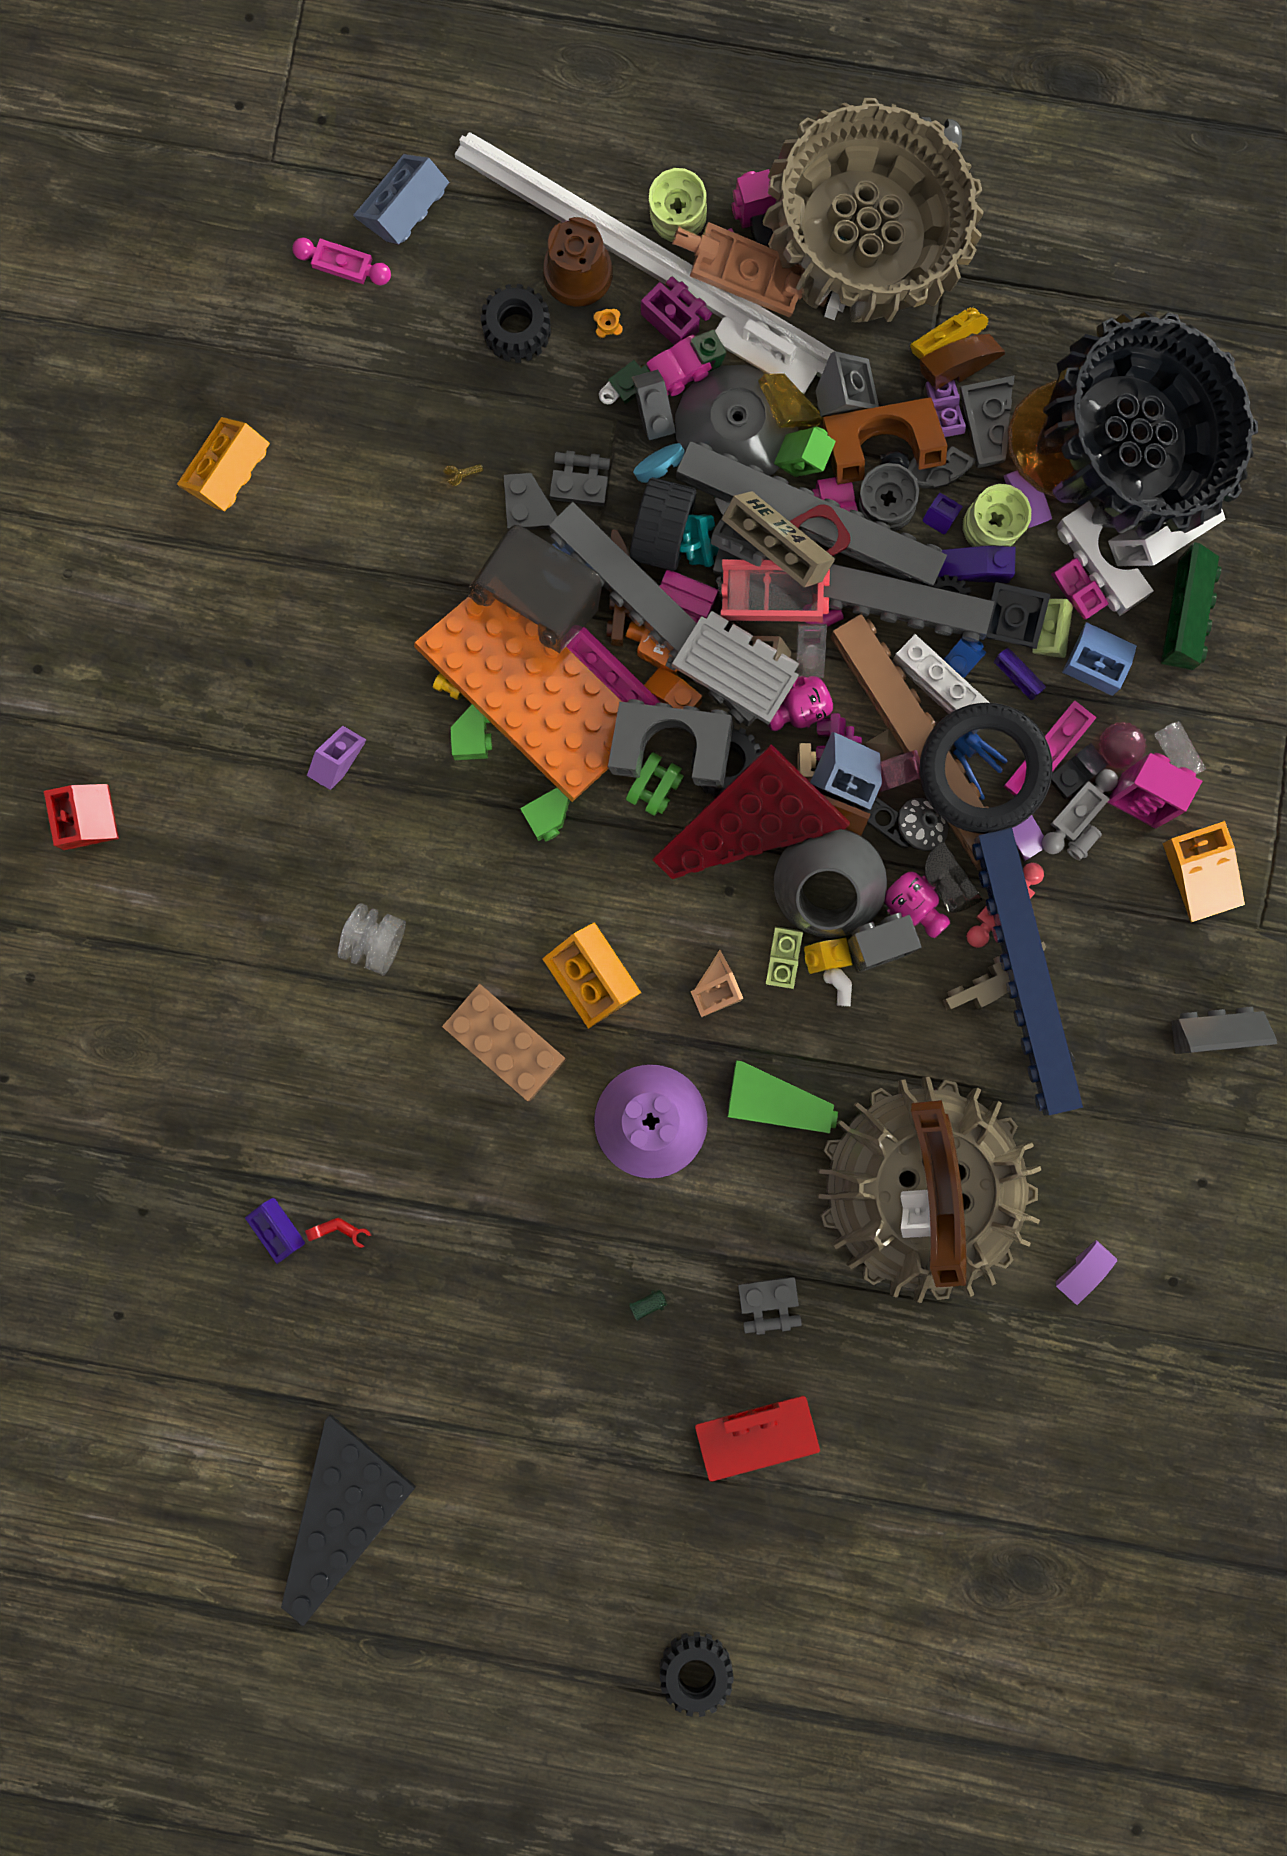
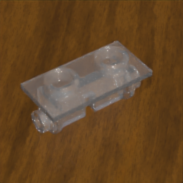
M1180 721L1174 722L1155 733L1158 742L1172 765L1178 768H1188L1195 772L1196 775L1206 770Z

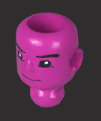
M817 676L798 677L768 725L771 731H778L788 722L798 729L809 728L810 725L829 716L833 711V702L824 682Z
M907 872L886 891L884 903L889 908L887 910L890 915L901 913L902 917L910 915L913 925L916 926L921 923L925 927V932L931 938H936L950 925L949 918L935 909L939 904V896L934 890L936 887L925 876L921 877L915 872Z

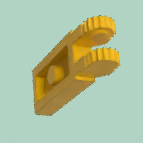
M974 307L967 308V310L954 315L911 343L912 353L920 359L934 350L966 338L972 333L978 334L988 325V318L984 314H980Z

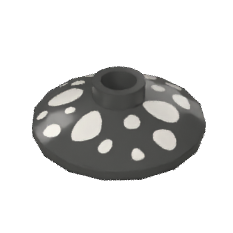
M913 798L904 803L899 810L897 821L899 831L905 841L912 847L922 851H933L942 846L947 839L948 822L933 809L925 798Z

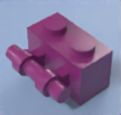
M671 276L665 284L671 291L659 282L641 300V315L675 345L686 337L693 334L695 336L699 332L700 318L697 315L704 321H707L711 317L712 312L706 307L705 301L701 298L697 299L688 291L689 287L683 281L679 282ZM679 299H682L689 307H687V306H686L682 301H680Z

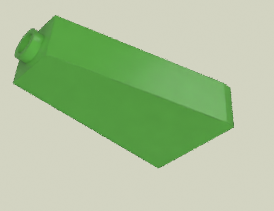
M735 1061L727 1117L830 1133L831 1128H836L838 1111H833V1104L745 1062Z

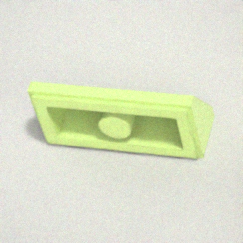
M1049 599L1037 649L1032 651L1034 654L1066 657L1073 610L1072 603L1067 599Z

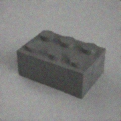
M896 913L884 918L876 927L871 922L858 927L851 933L852 937L847 943L857 973L908 956L922 948L910 915L902 917L901 913Z

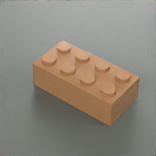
M481 984L473 990L442 1026L528 1102L534 1098L567 1060Z

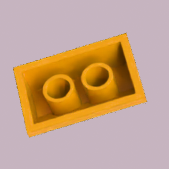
M221 417L177 485L211 507L226 511L235 502L236 494L241 486L249 481L251 471L255 465L265 457L266 449L270 443L246 423Z
M595 922L573 933L543 958V961L588 1029L641 993Z

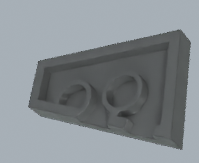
M1014 376L960 387V396L977 468L1001 464L1006 460Z

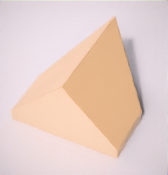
M721 950L718 951L695 990L691 991L701 1017L743 1000L735 977Z

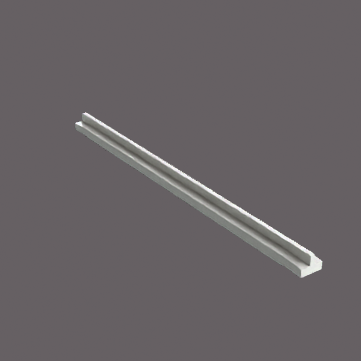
M469 132L466 137L462 135L460 147L455 153L457 160L477 170L482 175L562 223L569 221V218L581 217L591 221L598 228L603 239V245L607 250L666 284L671 276L679 282L683 281L689 287L688 291L697 299L701 298L705 301L706 307L720 318L728 317L743 327L749 318L755 322H763L770 328L771 332L791 339L794 345L797 346L795 358L817 371L816 375L821 378L830 353L834 352V350L760 305L690 277L693 266L474 134Z

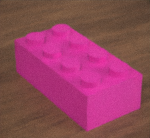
M1149 753L1121 774L1117 786L1109 796L1108 803L1156 829L1187 811L1202 780L1196 778V773L1185 767L1178 768L1170 764L1168 757L1160 753Z

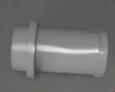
M1088 824L1074 842H1069L1067 852L1079 861L1082 858H1086L1088 850L1102 836L1101 832L1095 826Z

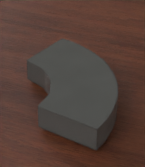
M952 446L947 451L946 465L919 470L915 457H913L908 469L917 479L919 488L933 489L949 485L960 479L969 471L976 459Z

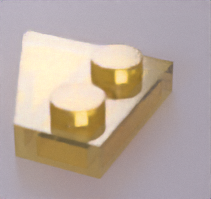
M785 373L764 374L758 380L780 428L818 426L823 421L820 412Z

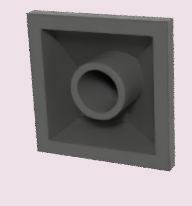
M836 351L830 353L815 390L818 401L817 406L821 417L879 407L869 359Z

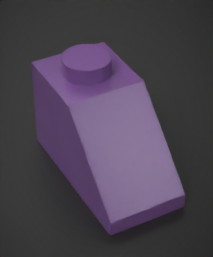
M342 726L315 751L307 776L331 790L345 776L364 746L366 739Z

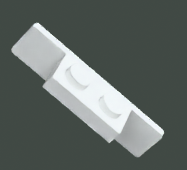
M724 317L715 330L726 350L802 395L805 394L817 374L814 368L795 358L797 346L794 345L791 339L771 332L770 328L763 322H755L749 318L743 327L730 318Z

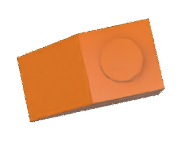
M658 668L644 684L661 703L669 704L672 708L683 709L684 706L698 708L702 704L703 696L682 678L665 669Z

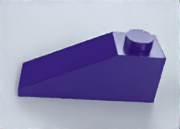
M978 546L942 550V553L947 554L938 576L943 578L944 575H949L951 579L953 576L958 577L957 581L1009 583L1015 575L1016 547Z

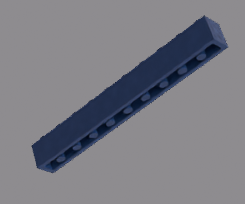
M1008 828L979 835L974 839L975 844H972V852L975 860L980 861L982 871L979 872V880L982 888L987 889L989 899H986V908L988 914L994 917L996 925L993 927L994 939L996 943H1000L1003 954H1000V963L1003 971L1008 972L1010 982L1006 984L1010 999L1014 998L1017 1010L1013 1012L1017 1027L1021 1026L1024 1038H1021V1047L1025 1055L1028 1054L1031 1066H1028L1029 1078L1032 1083H1036L1038 1094H1035L1036 1106L1039 1111H1043V1115H1054L1083 1108L1013 829Z

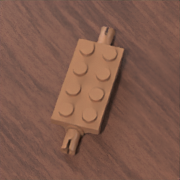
M710 222L705 226L701 236L684 230L681 227L677 228L672 244L692 251L694 256H696L690 277L790 318L798 299L803 298L801 289H796L805 271L801 264L798 263L791 268H782L778 251ZM828 296L823 300L820 306L824 307V305L827 302Z

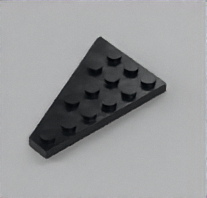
M331 1414L324 1423L281 1608L302 1626L306 1624L416 1487Z

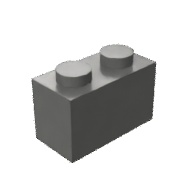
M659 370L633 376L632 381L642 426L648 439L652 440L676 433L665 381Z

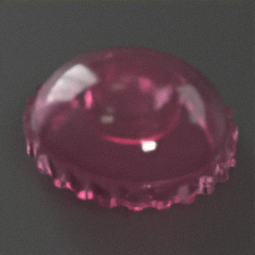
M1117 722L1115 725L1111 724L1102 733V737L1099 739V752H1101L1102 757L1110 766L1128 769L1144 757L1143 754L1146 753L1145 748L1147 747L1145 744L1146 739H1144V734L1140 732L1141 730L1137 729L1135 725Z

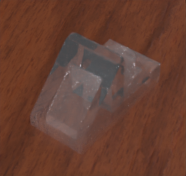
M798 624L796 633V662L799 663L796 673L799 674L798 677L817 676L824 678L827 624Z

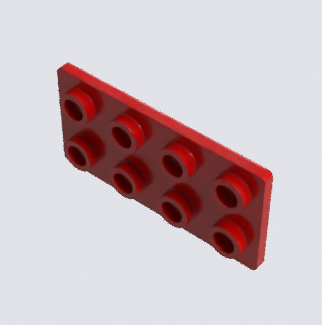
M804 1395L695 1425L708 1479L711 1482L820 1452L808 1402Z

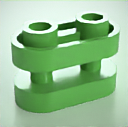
M654 752L650 754L640 772V778H636L626 797V801L636 806L638 801L642 799L648 803L645 811L656 816L658 812L664 813L670 802V799L667 798L672 788L677 790L684 775L680 774L682 768L674 763H671L668 769L660 766L663 757ZM653 775L662 779L654 793L646 789Z

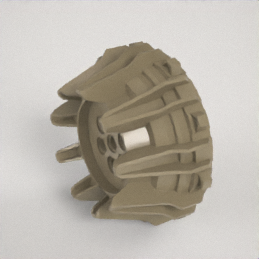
M864 98L861 106L854 107L853 105L842 103L840 108L833 112L820 111L816 121L807 117L798 126L797 134L799 138L785 140L778 156L779 159L774 160L768 175L770 179L768 194L777 199L778 203L767 209L763 225L771 228L773 231L768 245L769 248L778 251L782 268H791L799 263L805 269L796 289H801L803 300L812 308L816 309L827 295L833 291L839 295L841 304L851 307V322H868L884 317L887 322H891L898 309L901 310L911 306L917 307L922 304L934 306L941 298L944 290L949 292L953 290L961 278L957 264L969 265L976 252L975 246L981 238V233L975 227L982 218L984 211L977 205L975 199L981 194L982 187L980 180L972 178L971 173H969L972 167L971 164L965 162L958 150L959 146L957 143L949 141L944 136L945 127L938 121H925L919 118L916 112L912 113L898 108L894 104L891 107L883 106V104L878 103L876 98ZM837 210H841V211H843L845 214H841V213H839ZM884 210L889 211L892 215L887 214ZM861 223L867 224L870 228L864 227ZM839 236L845 237L847 241L841 240ZM886 237L892 238L894 242L889 241ZM863 249L870 251L872 255L865 253Z
M923 1077L922 1089L908 1090L906 1080H899L898 1094L892 1096L884 1089L879 1088L870 1093L869 1108L865 1109L859 1103H854L853 1107L859 1114L851 1120L848 1126L843 1121L837 1122V1125L844 1132L840 1140L826 1141L823 1152L831 1160L830 1168L817 1169V1173L827 1174L826 1193H816V1197L829 1199V1207L820 1215L823 1226L835 1228L840 1234L831 1245L835 1249L845 1245L853 1255L846 1265L853 1269L863 1263V1279L875 1285L885 1278L891 1280L890 1295L893 1297H898L903 1286L914 1289V1300L922 1303L927 1289L931 1291L936 1300L949 1299L953 1286H935L930 1269L931 1236L902 1237L903 1206L900 1198L901 1192L926 1190L927 1188L921 1147L911 1114L912 1103L942 1100L945 1114L949 1115L958 1164L963 1169V1175L960 1178L962 1194L967 1198V1204L964 1207L966 1286H961L966 1295L970 1297L974 1295L971 1287L972 1281L982 1275L988 1284L992 1286L996 1284L990 1267L995 1265L1006 1269L1012 1263L1013 1257L1009 1247L1013 1241L1028 1247L1031 1244L1023 1240L1019 1233L1024 1221L1028 1220L1037 1224L1040 1221L1024 1213L1026 1205L1038 1200V1188L1027 1183L1026 1176L1041 1171V1167L1025 1166L1023 1154L1025 1150L1034 1147L1033 1143L1015 1144L1013 1136L1018 1126L1011 1117L996 1118L1002 1105L1001 1102L993 1101L988 1109L978 1103L977 1099L981 1092L979 1088H973L964 1098L960 1096L956 1082L943 1080L937 1089L933 1090L930 1077ZM908 1170L913 1175V1182L908 1187H903L899 1182V1176L903 1171Z

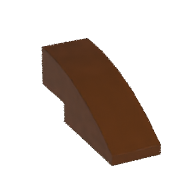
M990 334L975 335L949 343L920 358V371L933 388L938 390L954 379L959 383L1004 356L1005 351Z

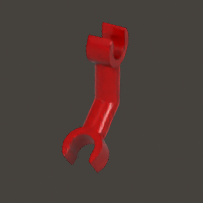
M341 1218L332 1219L305 1231L308 1240L312 1241L338 1230L352 1238L353 1243L361 1248L365 1246L358 1242L357 1235L363 1232L371 1236L369 1230L364 1228L358 1229Z

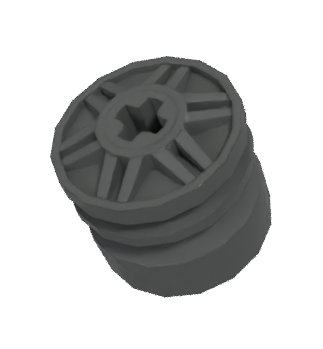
M886 463L876 466L867 473L862 482L858 506L859 511L865 515L867 520L874 523L876 521L886 523L891 527L892 531L901 530L910 522L915 514L919 496L917 479L909 469L900 464ZM887 498L892 499L889 507L884 505V501Z

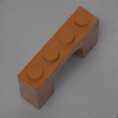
M931 397L823 417V429L827 431V436L836 441L829 459L837 485L864 480L865 459L861 445L867 439L881 434H891L906 440L912 448L919 470L946 465L947 442Z

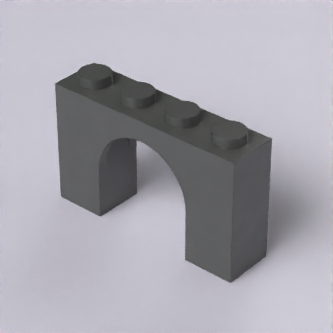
M630 699L628 702L619 701L608 768L613 775L640 778L644 750L649 739L662 729L680 728L689 732L697 741L692 773L694 784L723 789L734 724L732 716L723 710L716 709L711 710L710 713L702 712L700 709L692 706H684L683 709L672 708L671 705L666 703H656L653 706L645 705L644 702Z

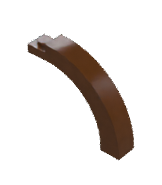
M942 1100L912 1103L911 1114L921 1147L928 1189L931 1228L930 1269L936 1287L966 1286L964 1206L959 1165L949 1115L945 1114Z

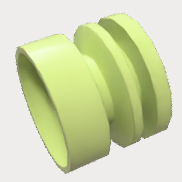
M673 168L662 172L655 178L650 187L649 208L653 227L662 238L673 242V239H675L674 235L678 227L698 235L706 223V190L702 180L695 173L683 168ZM681 208L682 213L676 214L675 209Z
M996 484L986 488L971 504L963 518V532L966 540L972 547H1011L1027 530L1031 522L1032 509L1028 498L1021 490L1007 484Z

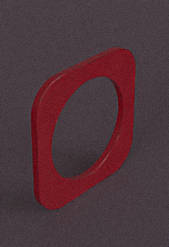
M818 505L789 521L798 529L804 521L813 517H823L833 522L838 530V538L834 546L826 551L831 556L845 550L850 544L851 537L848 530L834 509L828 505Z

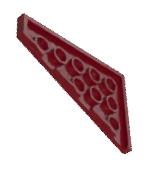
M770 744L664 846L652 860L671 879L685 876V874L690 872L696 873L703 871L704 868L741 860L749 855H758L763 853V851L803 842L808 838H817L835 830H844L849 826L850 822Z

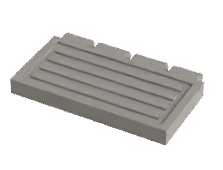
M711 611L707 619L701 616L673 661L672 667L769 725L799 674L795 673L799 663L783 653L778 661H775L773 658L777 650L757 639L753 647L750 646L749 643L753 635L735 624L727 632L724 629L729 621Z

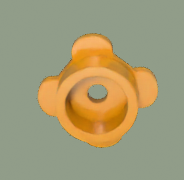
M605 309L594 314V321L597 322L598 327L596 329L598 337L604 338L610 334L618 336L622 333L623 327L619 324L620 312L617 309Z

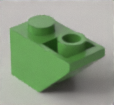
M473 704L451 726V746L454 760L488 758V750H492L491 733L487 734L486 723L491 722Z

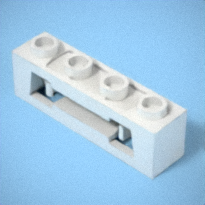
M916 634L896 653L892 661L948 714L967 705L990 703ZM980 729L973 730L972 732L976 734Z

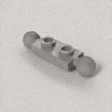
M1109 769L1100 771L1096 776L1095 786L1087 781L1050 825L1056 831L1047 833L1042 839V847L1045 852L1049 854L1059 853L1064 847V838L1066 837L1069 841H1074L1109 801V798L1103 793L1112 791L1117 786L1118 777L1114 771Z

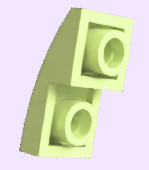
M775 926L766 978L767 985L794 989L803 931Z

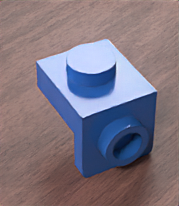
M962 638L944 658V661L962 678H965L980 659L983 658L986 651L983 650L984 646L980 641L971 642Z

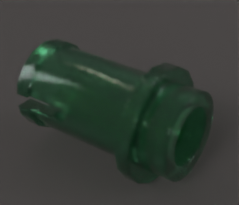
M653 1289L651 1290L652 1294L629 1304L637 1321L659 1309L663 1311L664 1307L668 1305L661 1289L658 1291Z

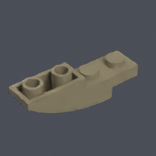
M1042 942L1041 944H1042L1043 951H1044L1045 948H1046V945H1045L1044 942ZM1000 956L993 958L995 964L988 967L992 978L985 974L972 980L973 987L964 990L961 985L948 991L949 998L942 1000L946 1010L953 1009L970 1000H973L976 1008L979 1009L1008 992L1006 984L1010 980L1008 972L1003 971L1001 967Z

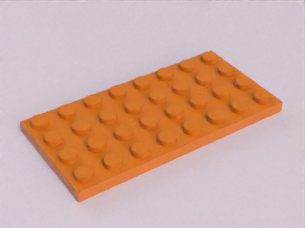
M493 575L415 642L414 647L573 802L609 769L608 763L619 701H622L566 647L567 645Z

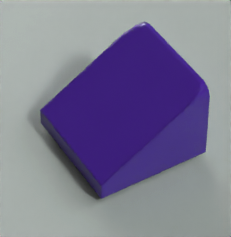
M939 493L925 514L923 522L938 532L946 534L963 506Z

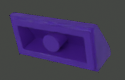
M1009 648L1003 650L994 660V663L1030 700H1033L1046 688L1042 681Z
M274 1198L264 1202L245 1217L276 1264L305 1244L299 1232Z

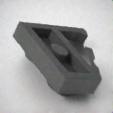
M532 473L504 475L508 531L549 529V524L558 516Z

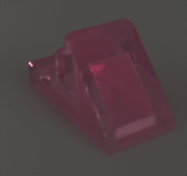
M917 750L880 762L882 784L878 793L920 778V759Z

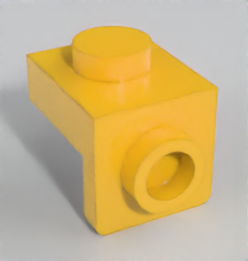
M846 938L822 941L804 947L805 962L810 974L852 965Z

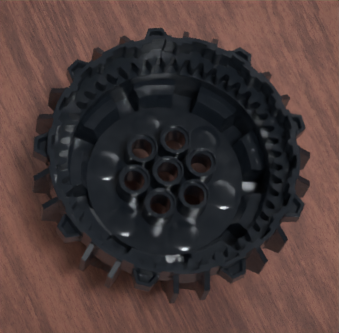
M1148 311L1141 313L1134 319L1127 313L1121 314L1115 320L1111 317L1096 327L1097 337L1085 334L1070 346V353L1057 362L1059 377L1049 404L1043 408V412L1047 416L1038 437V453L1050 455L1063 452L1064 458L1069 460L1074 471L1053 489V494L1062 503H1077L1079 506L1094 497L1099 499L1101 502L1092 515L1094 525L1116 528L1118 533L1132 530L1141 539L1158 532L1161 525L1168 526L1171 532L1182 531L1187 533L1203 525L1205 521L1221 514L1222 500L1231 502L1241 493L1242 489L1239 482L1247 479L1246 467L1249 458L1253 457L1254 454L1251 440L1252 436L1258 433V421L1253 419L1247 390L1241 377L1238 376L1235 370V360L1229 352L1221 351L1212 339L1195 329L1194 326L1191 324L1186 326L1185 323L1180 322L1178 315L1169 312L1160 319L1154 317Z

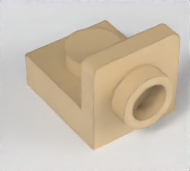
M800 743L797 748V770L811 782L815 772L811 771V768H816V752H811V743Z

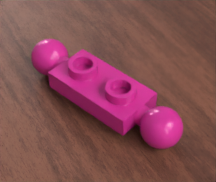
M299 238L292 247L296 258L304 261L312 258V268L363 285L367 276L370 277L374 284L380 286L387 284L391 278V271L386 264L375 263L373 266L371 265V255L323 239H319L317 247H314L309 239Z

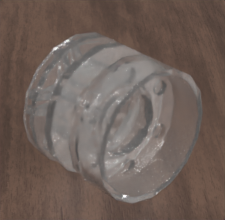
M359 903L347 919L342 930L338 957L347 960L351 955V963L357 965L365 954L367 955L365 968L385 975L400 947L406 921L387 914L378 924L379 911L373 908L368 913V906Z

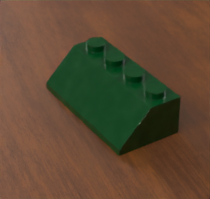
M1194 542L1178 560L1161 664L1190 670H1194L1201 663H1204L1207 656L1208 648L1204 646L1205 637L1211 631L1212 620L1209 619L1210 609L1214 608L1217 594L1213 593V590L1221 574V566H1218L1219 556L1197 542Z

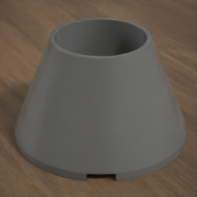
M845 829L823 834V836L808 838L803 842L787 846L780 856L775 869L774 892L782 913L798 929L821 938L849 936L858 927L870 923L880 911L886 896L887 876L880 855L866 839ZM835 871L846 876L853 883L857 893L846 906L827 910L812 904L806 897L802 886L809 877L818 872Z

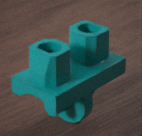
M688 515L679 552H686L687 559L691 565L702 564L705 567L714 565L713 557L717 555L719 548L712 545L708 532L715 527L712 515Z

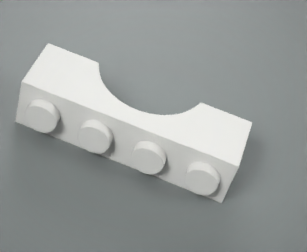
M1088 501L1060 521L1057 526L1058 536L1064 544H1069L1072 548L1074 558H1078L1082 567L1084 566L1089 572L1090 580L1096 581L1106 596V600L1109 603L1108 607L1121 616L1145 600L1153 592V589L1138 568L1131 570L1118 569L1111 566L1102 557L1098 546V538L1103 526L1093 524L1092 515L1095 508Z

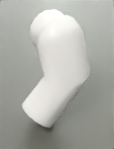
M839 968L826 970L823 978L826 983L832 984L837 989V1006L850 1007L851 980Z

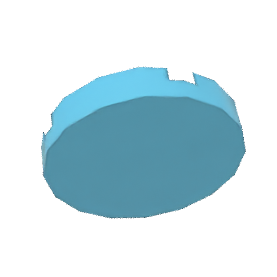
M680 443L666 446L641 461L635 467L633 473L641 483H647L652 477L658 479L668 472L667 468L671 465L677 467L680 464L685 451Z

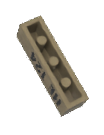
M752 491L733 496L722 517L725 523L804 588L822 582L835 560L828 552Z

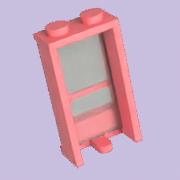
M722 559L721 617L726 620L823 623V614H829V597H824V586L830 585V569L822 582L804 588L772 560H763L759 567L745 560Z

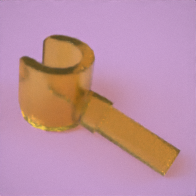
M482 464L458 470L455 466H447L443 472L447 475L456 473L453 479L447 480L449 484L455 486L460 484L463 477L483 471Z

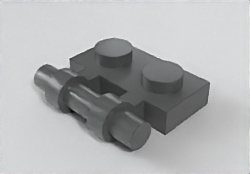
M567 451L566 453L556 452L555 463L565 464L564 471L553 470L550 500L605 506L608 477L599 476L598 469L609 470L610 459L600 458L599 454L584 456L576 455L575 451ZM574 466L590 467L589 474L573 472Z
M795 1277L738 1284L742 1314L753 1312L754 1321L743 1322L745 1334L756 1332V1335L765 1334V1331L776 1329L790 1331L791 1327L802 1326L800 1315L789 1316L788 1314L789 1307L799 1306ZM779 1309L780 1317L763 1319L762 1311Z

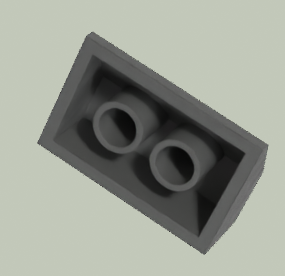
M1253 1007L1236 1008V1014L1226 1015L1225 1009L1208 1011L1207 1017H1198L1197 1012L1181 1013L1180 1019L1171 1021L1175 1054L1277 1044L1276 1036L1264 1011L1254 1012Z

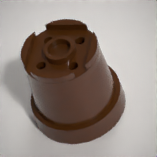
M581 217L569 218V221L558 223L551 230L548 237V251L544 259L543 279L549 293L563 304L575 307L593 304L606 294L613 279L610 255L603 245V239L598 228L591 221ZM559 252L564 253L563 256H558ZM581 260L586 261L585 264H580L579 262Z

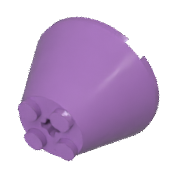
M642 1065L619 1074L604 1089L595 1111V1132L602 1151L619 1169L637 1177L660 1178L683 1169L698 1154L707 1132V1111L698 1089L683 1074L665 1066ZM648 1113H652L653 1117L659 1118V1123L655 1124V1129L649 1130L647 1125H643V1120L647 1119Z

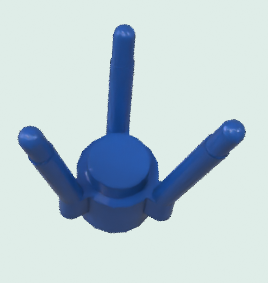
M970 731L955 741L953 745L957 749L953 753L962 763L970 782L974 783L981 795L979 799L984 800L985 796L964 756L967 755L971 758L978 753L998 773L1002 772V768L984 750L1004 764L1007 763V759L984 742L977 733L974 734Z

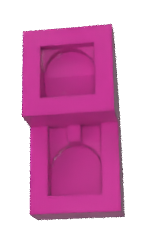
M1078 558L1070 560L1051 573L1064 595L1084 619L1089 618L1109 604L1096 581L1089 579Z

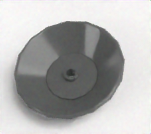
M726 365L709 371L707 377L698 382L694 381L683 393L675 414L676 441L681 444L685 452L690 441L696 444L702 442L709 445L713 449L712 451L723 455V453L734 456L739 463L745 466L755 465L768 476L775 474L780 468L774 462L785 435L799 431L798 410L788 389L767 373L749 365ZM740 415L743 419L735 421L733 416Z

